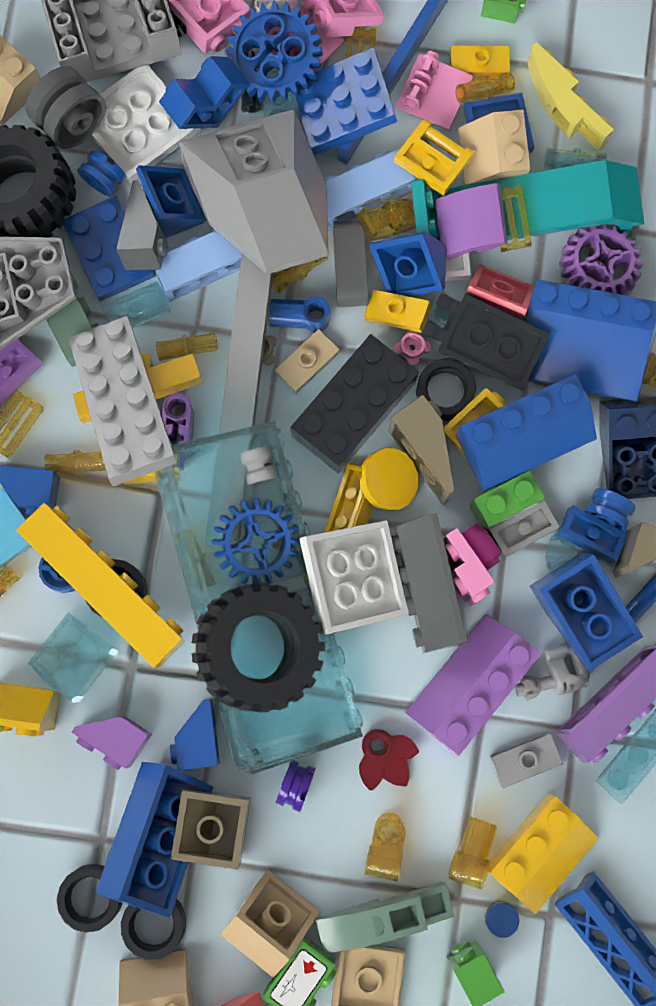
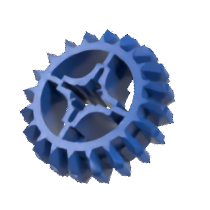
M258 497L253 498L252 508H249L246 499L240 500L242 511L239 512L234 505H230L228 509L233 517L230 519L224 514L219 516V519L226 523L225 528L214 526L213 530L215 532L222 533V539H212V544L222 545V550L215 551L213 555L215 558L226 557L219 567L224 570L231 565L232 569L228 574L230 578H235L241 572L240 583L246 584L251 575L252 583L255 584L260 583V576L263 575L265 582L271 584V572H274L278 578H282L284 574L279 567L281 565L288 569L293 567V564L286 560L287 556L298 557L299 553L297 551L290 550L291 544H300V539L290 538L291 533L299 530L298 526L287 527L286 524L293 519V516L287 514L281 518L280 515L284 510L282 505H278L274 511H271L272 500L270 499L264 502L263 508H260V499ZM253 514L268 517L276 524L278 529L263 532L260 530L257 522H255ZM244 519V537L230 545L231 533L240 520ZM253 532L259 537H270L264 539L263 544H260L262 547L258 549L259 551L253 546L241 547L242 545L249 544L248 541L252 539L250 536L254 534ZM281 539L278 555L268 564V547L273 542ZM250 551L258 562L259 568L242 566L233 554Z

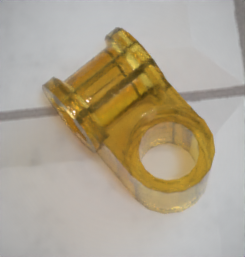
M384 813L376 820L364 875L398 881L405 839V827L398 815ZM389 822H393L398 833L392 832L391 837H386L385 831L381 828L388 827Z

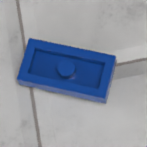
M574 505L567 509L557 533L559 537L610 564L617 562L628 535Z

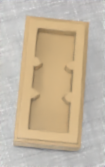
M318 329L274 371L297 394L340 353V349Z

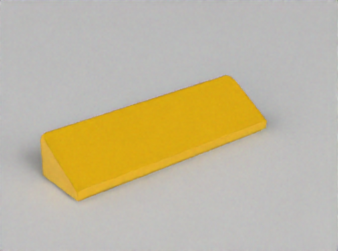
M193 353L146 369L156 399L203 383ZM84 391L73 393L80 421L83 424L92 421Z
M347 463L324 533L368 524L373 506L365 498L360 487V478H362L363 472L361 470L362 465Z

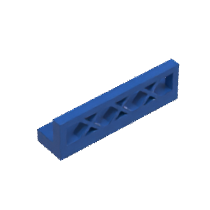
M593 871L583 877L575 890L558 898L554 905L634 1006H656V948ZM578 900L586 910V916L575 913L569 904ZM592 928L604 932L608 937V944L598 941L592 934ZM614 956L625 959L630 965V971L619 968L613 961ZM635 983L647 987L654 996L644 1000L635 989Z

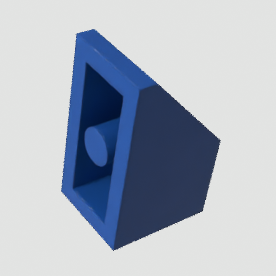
M0 465V484L15 504L26 510V515L31 516L43 503L52 509L56 506L61 478L56 472Z
M205 699L200 703L174 737L175 744H170L172 764H177L179 771L220 764L213 699Z

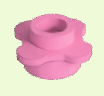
M408 330L401 342L395 343L394 352L398 355L401 354L407 359L408 364L414 366L419 363V358L424 353L430 351L431 345L417 332ZM414 345L415 349L411 350L409 346Z

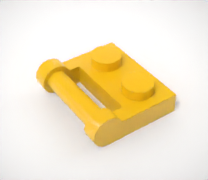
M424 118L395 155L394 163L418 179L424 180L425 184L444 196L463 169L470 163L475 151L469 147L464 149L433 128V123ZM427 138L457 158V160L454 162L422 139Z

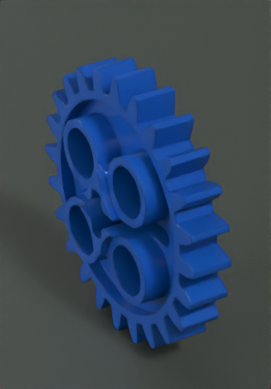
M273 1L271 9L268 10L262 2L260 6L261 12L258 13L252 7L249 8L251 17L247 19L243 15L239 16L243 25L241 27L237 25L232 26L236 37L229 36L227 40L233 47L225 49L227 56L231 58L250 83L247 87L249 97L252 98L258 92L260 102H263L266 96L269 95L272 103L276 102L277 95H281L283 100L287 102L288 92H292L298 97L297 87L301 86L308 89L306 79L315 80L317 78L312 68H321V63L316 57L323 56L322 48L318 47L322 40L320 35H315L318 32L316 24H310L311 19L308 14L301 17L302 13L298 6L291 12L288 2H285L282 9H279L277 2ZM281 27L278 34L268 35L272 28ZM298 47L302 49L299 55L294 57L288 56L293 48ZM251 49H260L256 56L247 57ZM274 50L278 53L274 55L271 51ZM272 69L280 70V73L275 78H267L269 71Z

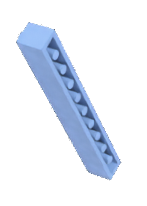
M427 138L422 139L424 142L430 145ZM401 148L392 152H382L374 160L366 164H355L347 172L337 177L332 175L324 179L327 187L328 230L333 229V222L353 220L412 193L411 182L420 179L394 163V157ZM213 229L211 233L205 236L188 239L182 246L176 249H168L167 256L163 258L161 270H155V273L169 302L240 271L242 252Z

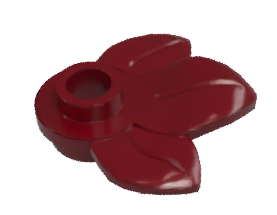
M373 729L367 732L362 740L364 756L359 764V774L364 785L372 791L380 784L382 779H385L387 782L397 786H407L410 776L407 760L419 753L416 744L405 735L391 736L382 729ZM375 739L383 741L384 747L381 751L376 752L372 749L371 744Z

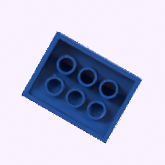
M537 279L528 307L526 323L549 333L550 336L528 380L552 385L576 374L585 393L637 403L656 338V301Z

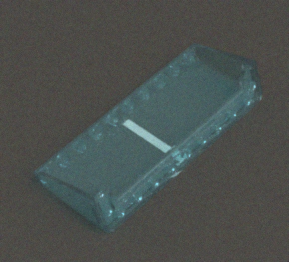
M275 421L172 445L177 463L154 471L196 622L200 615L207 612L206 606L212 600L221 597L222 593L239 586L253 584L251 575L246 584L240 583L241 572L235 578H230L228 574L232 566L230 565L224 570L219 567L226 557L215 558L213 555L215 551L222 550V545L212 544V539H222V533L215 532L213 530L214 526L225 528L226 523L221 521L219 516L224 514L231 519L233 515L228 509L230 505H234L240 512L242 511L240 500L246 499L249 508H252L253 498L258 497L260 499V508H263L264 502L270 499L272 500L271 511H274L278 505H282L284 510L280 517L282 518L287 514L293 516V519L286 525L287 527L296 526L298 531L291 533L290 538L299 539L310 536L309 527L302 520L299 510L302 507L300 495L296 490L294 491L291 481L293 477L290 461L285 459L282 449L284 447V437L281 430L277 429ZM271 446L273 453L271 461L272 465L277 467L279 478L248 486L246 479L248 470L242 464L240 454L252 449ZM253 514L255 522H257L260 530L263 532L278 529L276 524L268 517ZM244 519L240 520L231 533L230 545L244 537ZM253 532L254 534L250 536L252 539L248 541L249 544L242 545L241 547L253 546L259 551L258 549L262 547L260 544H263L264 539L270 537H259ZM281 539L273 542L268 547V564L278 555ZM301 543L298 545L291 544L290 550L299 553L298 557L288 555L286 560L293 564V567L288 569L281 565L279 568L284 574L282 578H278L274 572H271L272 583L269 585H281L287 587V592L298 593L303 597L302 604L304 606L311 605L315 611ZM250 551L233 554L242 566L259 568L258 562ZM263 575L260 576V583H266ZM315 614L312 619L314 623H317V615ZM251 616L244 619L235 629L231 640V655L235 666L240 673L252 679H263L274 673L284 653V643L280 630L274 622L264 616ZM318 633L319 642H325V652H319L318 660L324 661L321 671H314L312 677L317 681L311 689L305 688L303 690L304 697L297 702H289L287 708L270 710L264 713L245 711L229 707L221 703V699L216 697L232 756L239 770L255 774L363 737L361 727L363 726L362 717L358 709L354 707L352 700L354 688L351 680L346 677L343 667L345 656L342 648L337 646L335 633L327 635Z

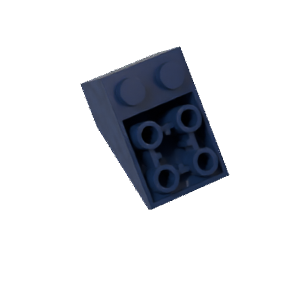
M656 397L639 398L637 403L623 400L599 401V432L607 490L616 492L627 499L656 497Z

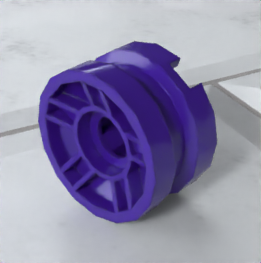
M291 759L275 803L281 806L285 804L291 805L292 810L301 812L316 768L309 765L304 768L299 766L298 761Z

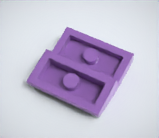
M495 183L469 188L435 199L440 242L446 245V259L451 260L472 251L483 253L508 244L499 184Z
M18 339L0 350V405L43 364Z

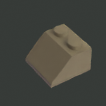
M182 790L171 859L238 870L242 861L251 798L224 793Z

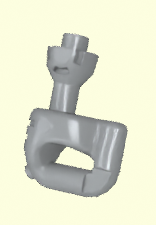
M562 644L544 650L549 676L536 678L531 675L523 676L520 683L515 686V691L518 697L524 695L526 701L536 698L541 691L552 688L558 695L571 693L582 687L586 688L590 682V674L569 644ZM567 656L571 657L577 675L569 673L565 662Z

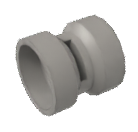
M271 446L252 449L240 454L241 462L248 470L246 475L248 486L279 478L277 467L272 465L271 458L273 453Z

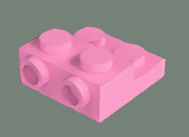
M167 0L169 8L186 26V34L205 55L211 50L218 53L226 46L227 37L235 34L232 26L237 25L241 27L243 25L239 17L240 15L245 16L247 19L250 18V7L243 0Z
M303 0L304 7L311 9L314 14L313 22L316 24L317 29H322L325 37L352 36L355 26H379L384 18V14L376 0Z
M458 528L448 533L443 541L449 566L454 564L456 567L451 574L457 599L462 598L465 603L468 602L470 606H473L491 593L488 587L495 581Z

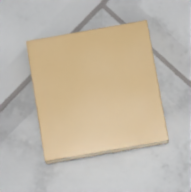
M370 945L339 951L331 1006H399L406 950L381 945Z

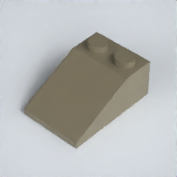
M422 395L391 417L388 432L401 450L413 461L418 473L441 504L444 505L453 494L454 485L443 423L440 418L442 413L434 401L430 400L428 402L424 395Z

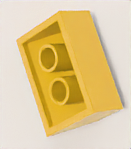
M547 793L487 864L485 869L536 915L599 838L556 796Z

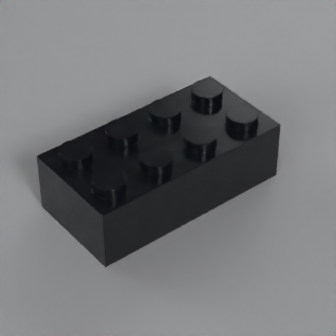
M370 334L290 427L291 436L339 474L414 386L419 372Z

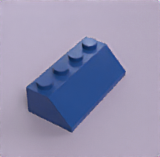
M576 374L461 425L455 435L483 491L597 439L591 402Z
M142 762L95 894L170 918L189 863L171 859L182 790L212 792L213 786L166 764Z

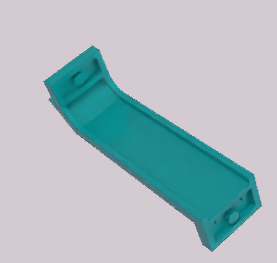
M609 160L452 187L444 195L478 186L499 184L507 241L603 224L617 225L620 234L628 230L626 238H632V227L645 224L637 167ZM424 180L413 181L411 184L416 233L426 231L440 241L435 199L441 198L443 195L436 190H427Z

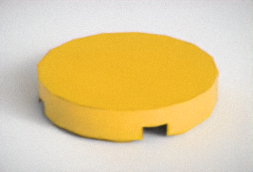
M383 448L371 453L363 462L360 487L365 498L372 506L378 509L394 511L410 504L416 496L419 484L416 467L406 453L396 448Z

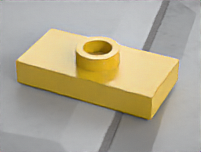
M451 45L450 66L472 75L473 78H509V46Z
M373 290L364 318L367 322L422 333L432 305L428 300Z

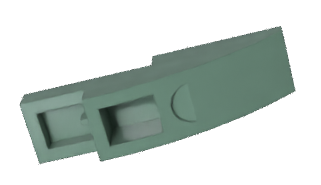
M439 882L382 901L374 899L315 918L323 953H331L366 947L428 930V925L455 916L447 884Z

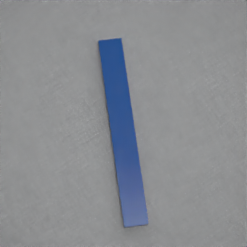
M427 0L383 71L389 95L448 0ZM365 135L338 146V160L347 165Z

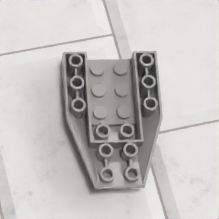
M41 0L60 67L71 66L87 82L182 55L176 27L167 0Z
M294 109L179 141L185 172L209 225L262 271L270 274L328 256L327 187Z
M0 237L1 350L77 299L65 243L62 238Z

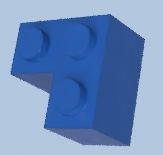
M210 56L202 63L201 70L195 79H174L166 86V92L159 100V103L179 129L218 128L250 83L230 57Z

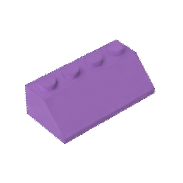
M485 615L467 636V642L458 647L405 713L454 755L459 756L540 657L541 653L517 633L490 616Z
M656 644L645 646L555 732L581 762L589 764L591 761L596 763L601 760L608 752L606 746L613 739L621 740L630 732L632 728L629 724L637 716L641 719L654 708L652 702L656 699Z

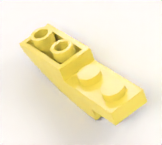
M536 42L532 45L527 62L530 77L540 102L558 128L569 139L578 131L599 151L607 144L614 129L605 117L598 115L589 107L588 102L582 96L575 94L579 81L570 69L564 68L554 58L551 51L543 48Z

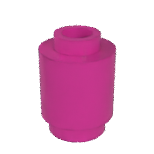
M477 523L462 533V536L487 571L500 562L497 556L502 551L485 528L481 529Z

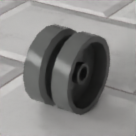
M61 66L48 72L35 84L27 98L25 110L28 118L38 128L42 129L45 135L53 140L57 147L71 149L83 143L96 131L105 116L106 103L105 99L93 87L88 85L87 81L71 66Z

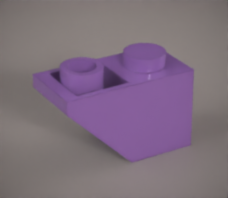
M126 716L75 726L72 730V733L78 736L76 742L80 746L91 752L97 749L105 755L103 761L117 770L121 766L125 769L130 768L152 736V733Z

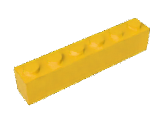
M43 503L16 531L153 668L159 669L186 642L180 636L184 630L171 617L165 621L157 613L161 607L149 595L142 598L134 590L138 584L125 572L119 575L111 567L115 562L102 549L96 553L89 546L93 540L80 527L74 531L67 524L71 518L56 505L52 509Z

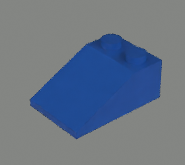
M580 553L530 585L531 590L547 616L589 672L643 638V635L594 554Z

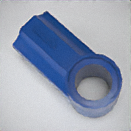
M311 297L308 300L271 299L270 327L302 328L315 333L318 329L321 332L324 331L329 325L330 308L327 301L323 298ZM317 310L321 311L324 316L314 320L308 314Z

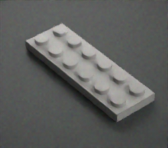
M128 316L68 337L107 475L112 486L176 464L177 460Z

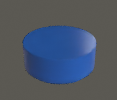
M498 901L487 908L485 923L493 935L507 938L517 931L519 915L512 905L507 902Z

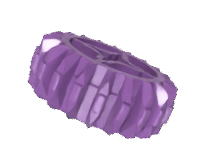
M606 224L599 225L598 229L595 226L587 227L586 230L580 228L575 233V236L572 235L568 238L567 245L561 251V255L564 256L559 261V266L564 268L561 272V277L569 278L566 285L626 296L627 291H632L636 286L635 281H638L641 277L639 270L643 266V261L638 258L642 254V249H633L636 239L628 241L626 239L628 230L620 234L616 232L617 225H613L610 230L607 229ZM589 246V257L584 262L579 263V251ZM622 264V277L613 281V269Z

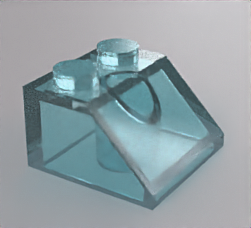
M68 612L28 664L47 684L70 702H79L119 650Z

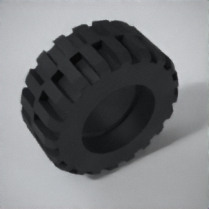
M2 125L0 126V185L7 178L17 173L33 172L36 175L31 187L24 195L14 201L0 203V237L51 238L54 236L52 232L56 228L60 230L66 223L64 220L65 216H70L74 208L71 203L75 201L77 191L74 187L76 183L74 175L58 147L47 135H42L41 131L33 127H29L27 130L24 125H13L12 128Z
M255 583L227 590L221 594V597L212 600L206 606L207 612L200 615L196 622L199 628L197 633H193L191 642L196 644V653H191L193 663H197L199 671L196 672L199 680L206 683L208 686L206 690L213 697H218L221 699V703L229 707L264 713L270 710L287 708L289 702H297L304 697L303 690L305 688L311 689L317 681L312 677L314 671H321L324 662L318 660L319 652H325V642H319L318 633H322L323 629L321 622L314 623L312 617L316 614L311 605L304 606L302 604L303 597L298 593L287 592V587L281 585L272 586L269 583ZM251 616H264L274 622L281 632L284 643V653L278 668L269 677L263 679H252L244 676L235 666L231 655V640L235 629L241 621Z

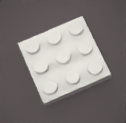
M148 65L135 68L100 94L106 103L105 116L99 127L91 135L110 160L124 171L126 179L130 183L139 178L136 171L139 165L155 166L180 147L179 141L192 138L201 131L200 128L179 129L159 103V100L166 92V86Z
M387 520L299 538L317 620L321 622L323 629L321 635L409 614Z

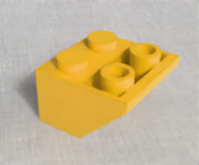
M0 683V732L12 731V727H15V734L36 737V735L44 736V731L55 730L61 691Z

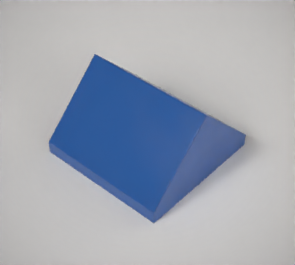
M139 165L136 168L143 191L163 237H171L203 224L207 220L185 169Z
M426 231L371 242L369 244L388 293L410 297L443 291L445 289L446 245Z

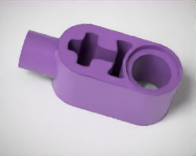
M173 393L168 395L163 402L162 418L170 442L176 439L175 427H179L178 432L182 440L178 441L177 446H173L171 442L177 463L165 467V469L169 471H184L185 456L191 451L193 443L194 409L186 395ZM182 404L187 407L185 413L181 416H173L171 414L173 407Z

